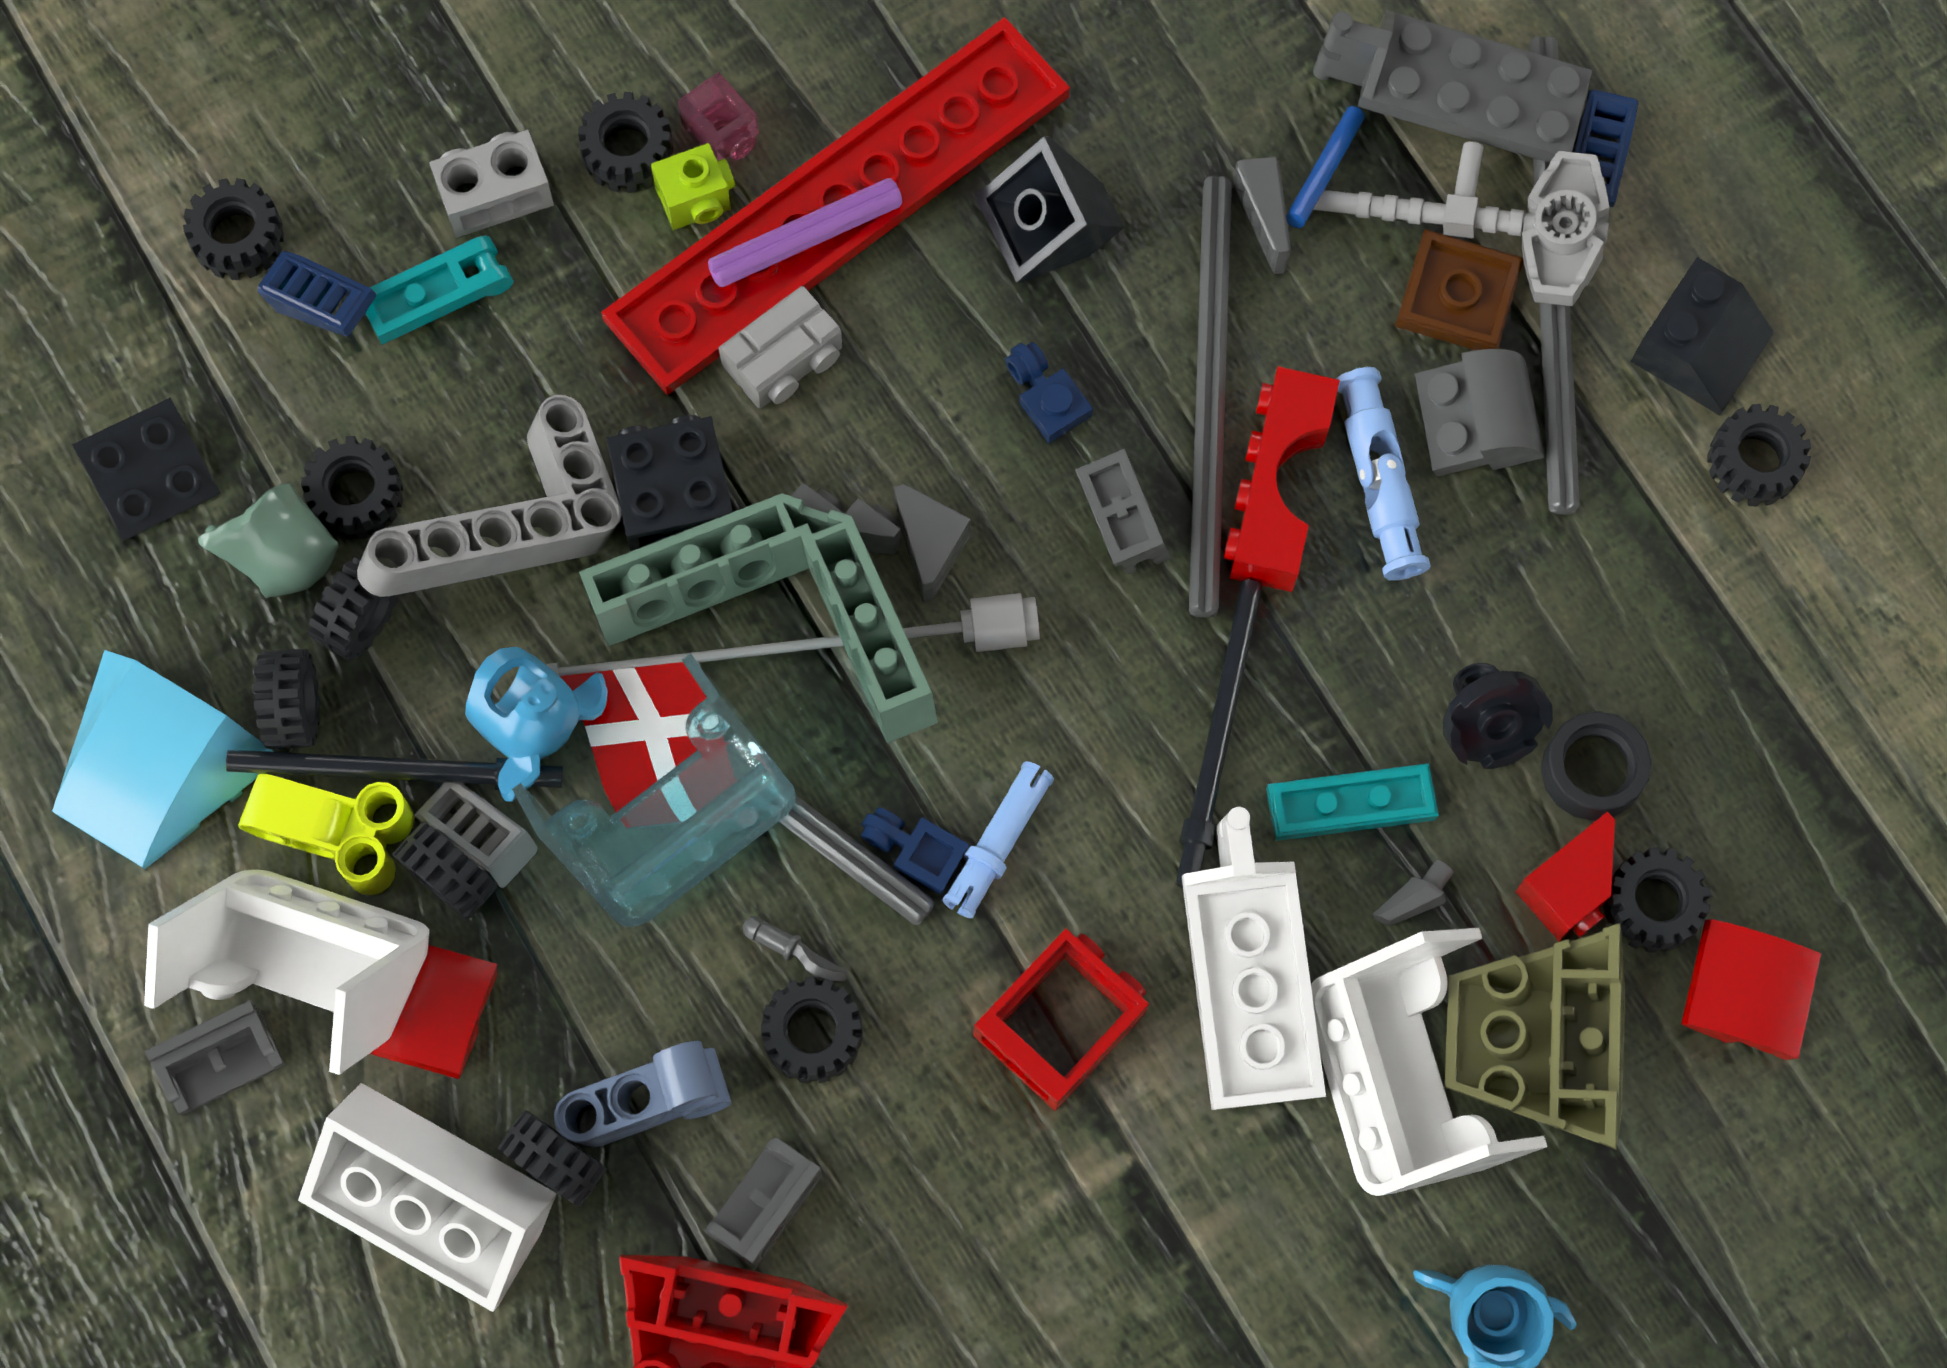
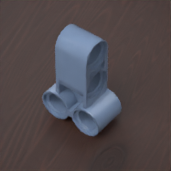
M701 1041L681 1043L656 1053L653 1056L654 1062L570 1092L556 1106L554 1120L558 1132L567 1140L588 1147H599L680 1117L695 1119L728 1107L732 1102L715 1048L703 1049ZM646 1085L650 1091L649 1104L644 1111L639 1114H633L629 1107L630 1096L635 1089ZM594 1105L597 1112L596 1123L591 1130L581 1134L577 1128L578 1114L586 1106Z

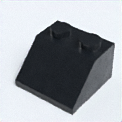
M1696 257L1643 337L1630 362L1721 416L1773 336L1774 331L1742 283Z

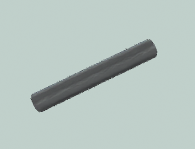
M764 775L754 785L750 792L752 802L914 925H919L927 918L933 909L934 901L917 886L772 776Z

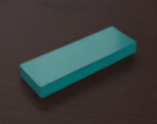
M1429 763L1268 784L1266 788L1275 841L1435 821L1439 816Z

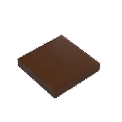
M1424 229L1395 327L1472 350L1498 349L1524 259L1516 255Z

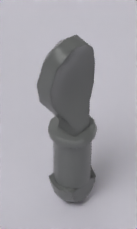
M751 916L745 920L743 932L752 941L755 940L780 953L785 960L790 961L794 956H797L807 972L819 980L824 981V978L834 981V983L846 980L848 970L811 951L801 942L799 935L793 936L756 916Z

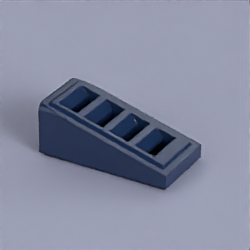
M1589 90L1585 98L1572 152L1589 153L1612 159V163L1599 161L1602 176L1608 177V183L1605 186L1609 207H1614L1639 101L1634 98L1599 90ZM1592 132L1617 139L1616 142L1589 137Z
M288 251L281 252L258 285V293L277 313L346 337L350 336L377 296L371 288ZM344 295L347 296V298L345 299L341 307L338 309L336 314L333 315V311L336 309Z

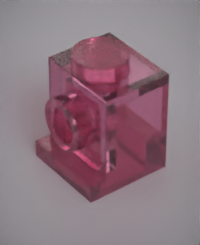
M720 72L678 100L682 126L687 132L691 131L702 145L709 143L716 160L727 158L728 156L733 160H739L745 157L756 145L757 140L755 137L759 135L757 115Z

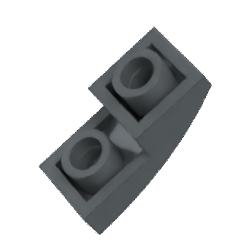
M803 482L791 495L803 500L804 506L828 514L830 510L841 513L844 510L842 504L832 494L824 489H818L815 492ZM857 498L846 513H844L852 516L868 552L895 555L901 548V529L897 527L899 522L893 514L881 505L874 504L870 507Z

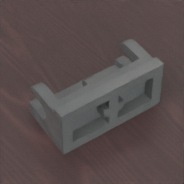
M1125 449L1075 469L1115 567L1121 565L1123 571L1129 574L1136 572V564L1143 560L1152 559V562L1160 564L1171 559Z
M251 1000L145 1050L170 1104L174 1103L178 1114L181 1116L286 1066L262 1011Z
M776 1137L774 1139L771 1138L764 1151L704 1232L752 1268L756 1269L822 1178L821 1168Z

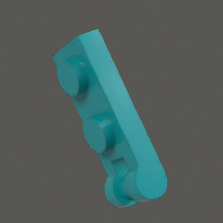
M486 235L476 237L370 287L377 296L365 314L381 345L482 297L496 296L507 291L512 286L514 280L507 267L499 265L495 258L498 250L492 239ZM470 266L477 267L480 273L467 279L462 270Z

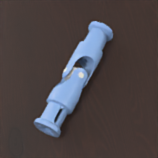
M1375 367L1357 368L1343 373L1336 378L1340 380L1338 392L1343 395L1348 414L1344 424L1359 481L1365 492V504L1373 536L1380 539L1386 562V565L1382 568L1384 578L1396 581L1408 579L1426 572L1431 565L1429 558L1422 555L1416 533L1420 523L1411 489L1405 478V466L1390 410L1384 408L1378 387L1382 380L1380 371ZM1369 450L1377 452L1381 457L1371 461Z

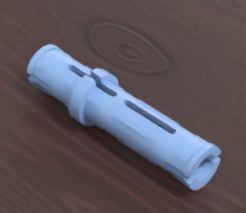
M1028 761L1022 764L1019 774L986 827L976 846H970L964 854L963 858L966 863L950 890L942 899L948 908L952 910L955 905H958L967 892V896L957 913L967 918L974 917L976 909L994 878L1000 879L1007 869L1004 864L1005 859L1011 852L1046 790L1054 781L1053 776L1047 770H1044L1041 776L1038 775L1030 787V783L1040 766Z

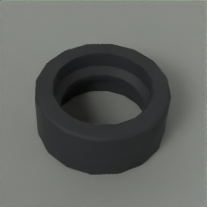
M1593 711L1577 714L1560 726L1544 750L1541 774L1545 790L1558 807L1574 817L1596 821L1607 811L1614 818L1631 807L1649 781L1652 760L1646 740L1633 724L1616 714ZM1595 736L1604 738L1617 746L1626 758L1628 766L1627 777L1621 788L1611 795L1599 797L1587 794L1574 786L1566 775L1564 767L1565 754L1572 743L1582 737Z

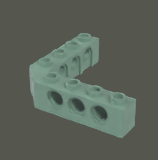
M781 493L579 571L608 646H611L798 572L810 569L886 743L938 723L932 691L855 522L850 515L830 510L828 514L804 506L801 499Z

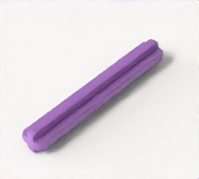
M886 178L710 258L708 267L711 276L719 287L727 286L900 207L902 204L901 192L893 179Z

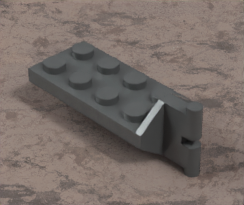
M1386 10L1379 28L1354 21L1346 12L1334 14L1313 68V73L1320 80L1335 78L1362 86L1358 107L1550 163L1558 151L1572 152L1592 70Z

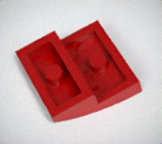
M1714 919L1705 920L1681 1025L1725 1043L1742 1042L1783 1060L1799 1059L1821 953L1750 928Z
M428 945L427 956L390 1039L369 1054L460 1080L479 1034V1019L498 976L497 964Z

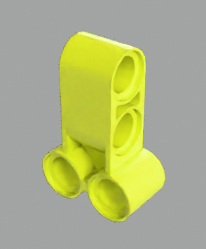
M260 773L256 777L238 827L256 837L335 860L337 870L355 891L362 895H375L386 890L395 878L396 868L394 860L386 851V845L400 842L406 838L413 828L415 818L412 808L395 786L386 782L369 784L360 791L356 799H352L277 776ZM388 803L397 805L396 813L389 821L384 823L373 822V815L380 806ZM368 854L378 856L377 864L372 871L364 875L354 874V866L362 856Z

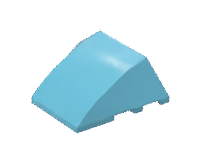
M104 650L52 811L125 858L146 869L200 827V822L228 800L233 802L243 794L241 790L256 780L257 775L260 773L226 771L227 750L274 751L266 749L264 743L224 713L140 662Z

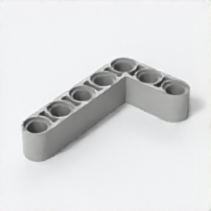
M566 395L548 397L541 404L527 434L528 447L547 497L379 530L370 538L357 569L358 580L362 587L369 593L379 597L394 596L575 559L600 552L606 546L620 521L621 507L581 404ZM549 425L558 426L563 432H558ZM566 471L576 473L581 479L571 477ZM583 517L593 519L599 527L590 525ZM533 527L544 529L550 537L538 534ZM482 537L495 540L500 547L488 545L483 541ZM429 547L440 548L449 557L438 556ZM384 557L390 559L396 564L397 568L386 567L377 558Z

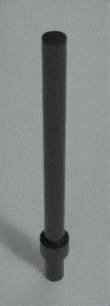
M1246 579L1241 582L1190 818L1184 819L1179 842L1184 847L1176 879V885L1183 888L1182 875L1201 871L1205 850H1210L1213 844L1216 826L1211 822L1262 591V584L1255 580Z
M227 750L226 771L495 785V790H499V772L508 758L497 757L496 763ZM540 765V776L531 787L562 788L563 766Z

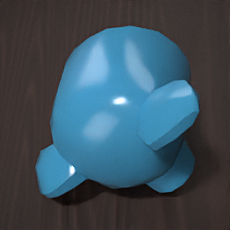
M502 648L486 657L475 673L466 702L465 715L470 724L508 758L498 777V787L505 801L513 802L521 792L531 787L540 776V760L555 753L567 742L579 720H594L602 715L606 707L608 694L602 673L596 672L582 685L572 691L551 668L522 648ZM519 667L512 685L500 701L494 705L490 697L494 686L505 673L512 668Z
M1485 1264L1466 1271L1458 1280L1433 1270L1413 1271L1416 1282L1427 1288L1443 1292L1450 1297L1452 1330L1464 1354L1468 1357V1368H1534L1548 1351L1553 1336V1317L1564 1324L1569 1330H1573L1576 1327L1577 1323L1568 1305L1558 1298L1547 1296L1544 1287L1524 1270L1507 1265Z

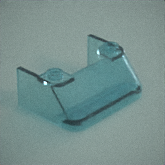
M691 653L683 658L682 661L707 697L690 712L685 725L686 734L697 751L623 808L610 816L595 801L577 800L566 805L551 816L522 783L512 789L537 836L617 923L624 926L642 925L654 918L783 819L791 811L795 803L796 793L789 779L739 712Z

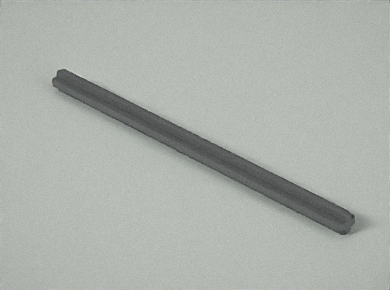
M1537 36L1531 40V44L1528 47L1529 52L1559 60L1558 42L1554 37ZM1533 158L1534 186L1550 163ZM1540 302L1548 505L1550 512L1553 514L1569 515L1575 513L1580 505L1571 308L1565 305Z

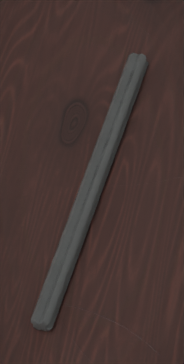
M1209 176L1204 180L1202 202L1189 612L1192 616L1204 618L1216 616L1219 609L1232 182L1225 176Z

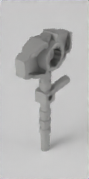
M1466 142L1463 144L1454 195H1447L1446 204L1425 202L1422 198L1413 197L1410 200L1399 199V196L1385 194L1384 197L1373 196V193L1361 191L1359 194L1324 190L1313 209L1355 214L1358 218L1370 219V216L1381 217L1384 221L1395 222L1398 219L1407 220V223L1421 225L1422 222L1443 225V235L1474 238L1475 229H1482V232L1488 233L1502 231L1508 232V235L1522 236L1523 259L1534 302L1565 306L1574 305L1584 287L1588 285L1603 259L1604 243H1607L1609 231V202L1597 155L1558 151L1548 168L1541 174L1528 197V213H1525V210L1518 209L1504 211L1500 210L1499 207L1492 206L1479 208L1478 197H1475L1484 147L1477 142Z

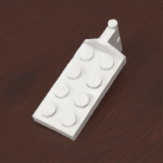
M1234 807L1216 825L1215 837L1217 838L1220 868L1182 875L1212 1110L1326 1096L1294 862L1254 863L1249 825L1250 815L1243 807Z

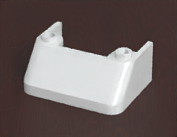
M266 870L240 871L149 923L144 1006L154 1009L188 987L202 992L207 998L224 1000L255 984L334 1012L329 1072L340 1075L390 1039L427 956L429 929L426 925L414 919Z
M1479 928L1423 931L1320 976L1311 984L1321 1060L1356 1179L1360 1186L1369 1194L1380 1196L1398 1193L1483 1171L1547 1147L1544 1136L1498 1142L1492 1126L1483 1117L1464 1115L1453 1119L1421 1013L1436 1007L1445 997L1447 975L1441 956L1482 939Z

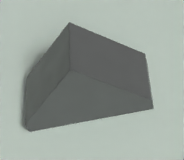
M905 484L894 487V507L923 602L933 600L970 538V518Z

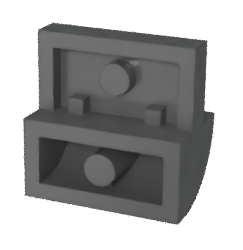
M1505 349L1475 350L1461 353L1463 360L1461 362L1415 373L1432 470L1437 477L1489 464L1492 470H1497L1544 458L1526 361L1521 354Z

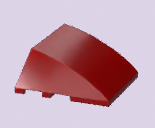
M619 1256L621 1275H624L627 1301L626 1320L627 1327L630 1328L633 1368H812L849 1305L797 1280L687 1256Z

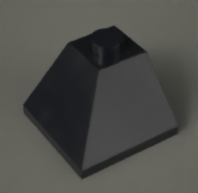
M1042 137L975 195L1015 281L1020 283L1091 256L1125 228L1104 184L1051 137Z

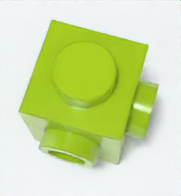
M709 143L651 163L655 189L673 230L693 223H710L718 219L723 212L731 210L728 190L735 188V182L726 159L716 160Z

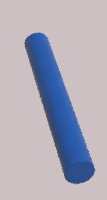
M1351 106L1346 109L1286 215L1287 223L1294 228L1304 227L1365 119L1364 112L1358 107Z

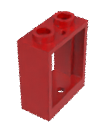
M1066 928L974 1024L973 1036L1054 1111L1068 1099L1145 1016L1149 1003L1143 998L1146 995L1145 989L1134 977L1123 970L1117 975L1102 961L1105 954L1092 939L1083 933L1075 937ZM1063 960L1067 961L1123 1012L1119 1019L1065 1077L1005 1024L1007 1019Z

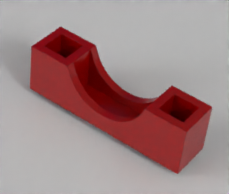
M1277 366L1273 384L1262 383L1256 414L1265 415L1262 432L1252 430L1245 458L1246 462L1255 463L1252 479L1241 478L1234 510L1244 512L1240 529L1230 527L1223 557L1224 559L1233 560L1230 579L1239 581L1246 579L1260 582L1262 586L1288 592L1293 591L1299 573L1309 525L1297 518L1282 501L1277 488L1276 473L1294 455L1306 450L1323 448L1330 428L1340 380Z

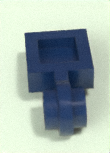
M1030 342L1027 345L1019 343L1011 348V355L1005 358L1009 372L1020 385L1027 381L1032 385V388L1020 395L1019 403L1048 443H1051L1092 417V406L1064 368L1048 378L1044 377L1042 372L1048 369V362L1041 349L1034 342Z
M877 807L874 814H867L861 823L865 828L861 838L873 847L887 853L890 852L893 845L903 848L893 868L941 895L966 853L969 844L922 817L910 836L902 831L906 823L892 812Z

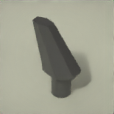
M1435 860L1423 879L1412 876L1399 891L1372 914L1373 918L1380 923L1392 926L1444 904L1446 898L1442 889L1453 875V870L1444 862Z

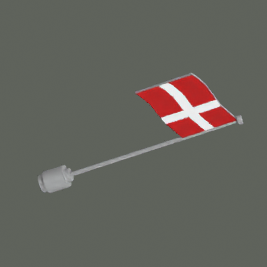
M1021 593L970 599L971 609L960 611L961 622L903 628L907 639L963 632L964 643L974 642L976 652L1027 647V641L1040 640L1035 597L1022 598ZM839 636L561 668H559L558 662L546 665L572 691L582 685L596 672L603 674L608 691L606 707L599 717L594 720H582L586 728L604 791L618 818L627 830L758 815L735 777L716 713L692 670L691 663L843 646Z

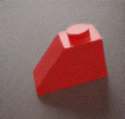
M1608 811L1529 874L1515 891L1558 942L1572 931L1581 938L1605 917L1599 909L1611 896L1615 819Z

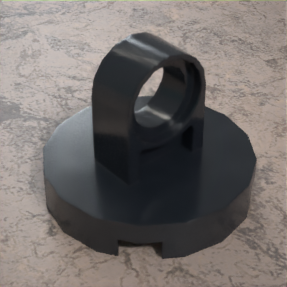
M1488 663L1471 664L1461 669L1454 677L1453 687L1456 697L1449 703L1444 715L1443 736L1460 762L1466 765L1468 764L1467 760L1480 762L1484 769H1495L1515 763L1538 746L1535 737L1542 730L1544 724L1547 729L1550 728L1553 721V706L1535 678L1523 672L1499 671L1494 665Z

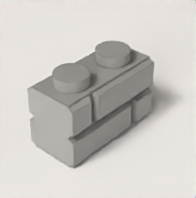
M801 286L719 346L721 364L738 386L742 387L745 394L757 408L761 409L770 401L780 404L787 400L797 390L799 386L797 381L812 370L816 373H822L830 368L840 356L839 350L842 348L841 330L824 309H821L819 303L807 289Z

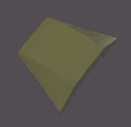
M1620 923L1603 928V932L1570 942L1568 939L1554 943V947L1525 956L1517 957L1515 955L1450 975L1448 982L1445 1087L1617 1150L1623 1108L1625 983Z

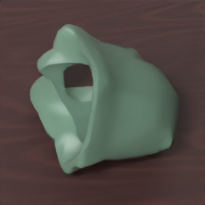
M282 483L269 489L244 514L232 518L220 526L208 525L205 529V534L198 537L200 546L229 562L251 578L265 598L287 595L310 588L326 575L339 548V543L332 538L316 515L302 501L291 483Z

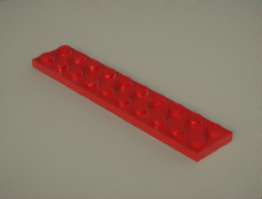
M1004 17L601 312L603 321L666 395H669L719 358V346L799 287H805L807 291L812 289L1067 100L1070 95V87ZM886 178L893 179L901 192L902 204L900 207L727 286L719 287L711 276L708 267L710 258Z

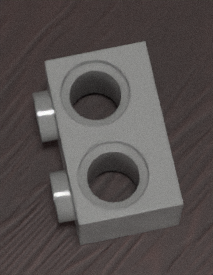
M529 130L518 133L505 132L495 136L488 143L470 149H453L443 154L440 159L429 162L456 238L554 206L549 184ZM510 168H525L519 175H505V172ZM462 184H476L468 192L461 193L455 191Z

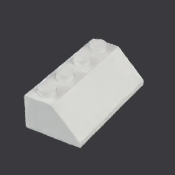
M361 1083L326 1117L298 1201L494 1312L541 1235L557 1193Z

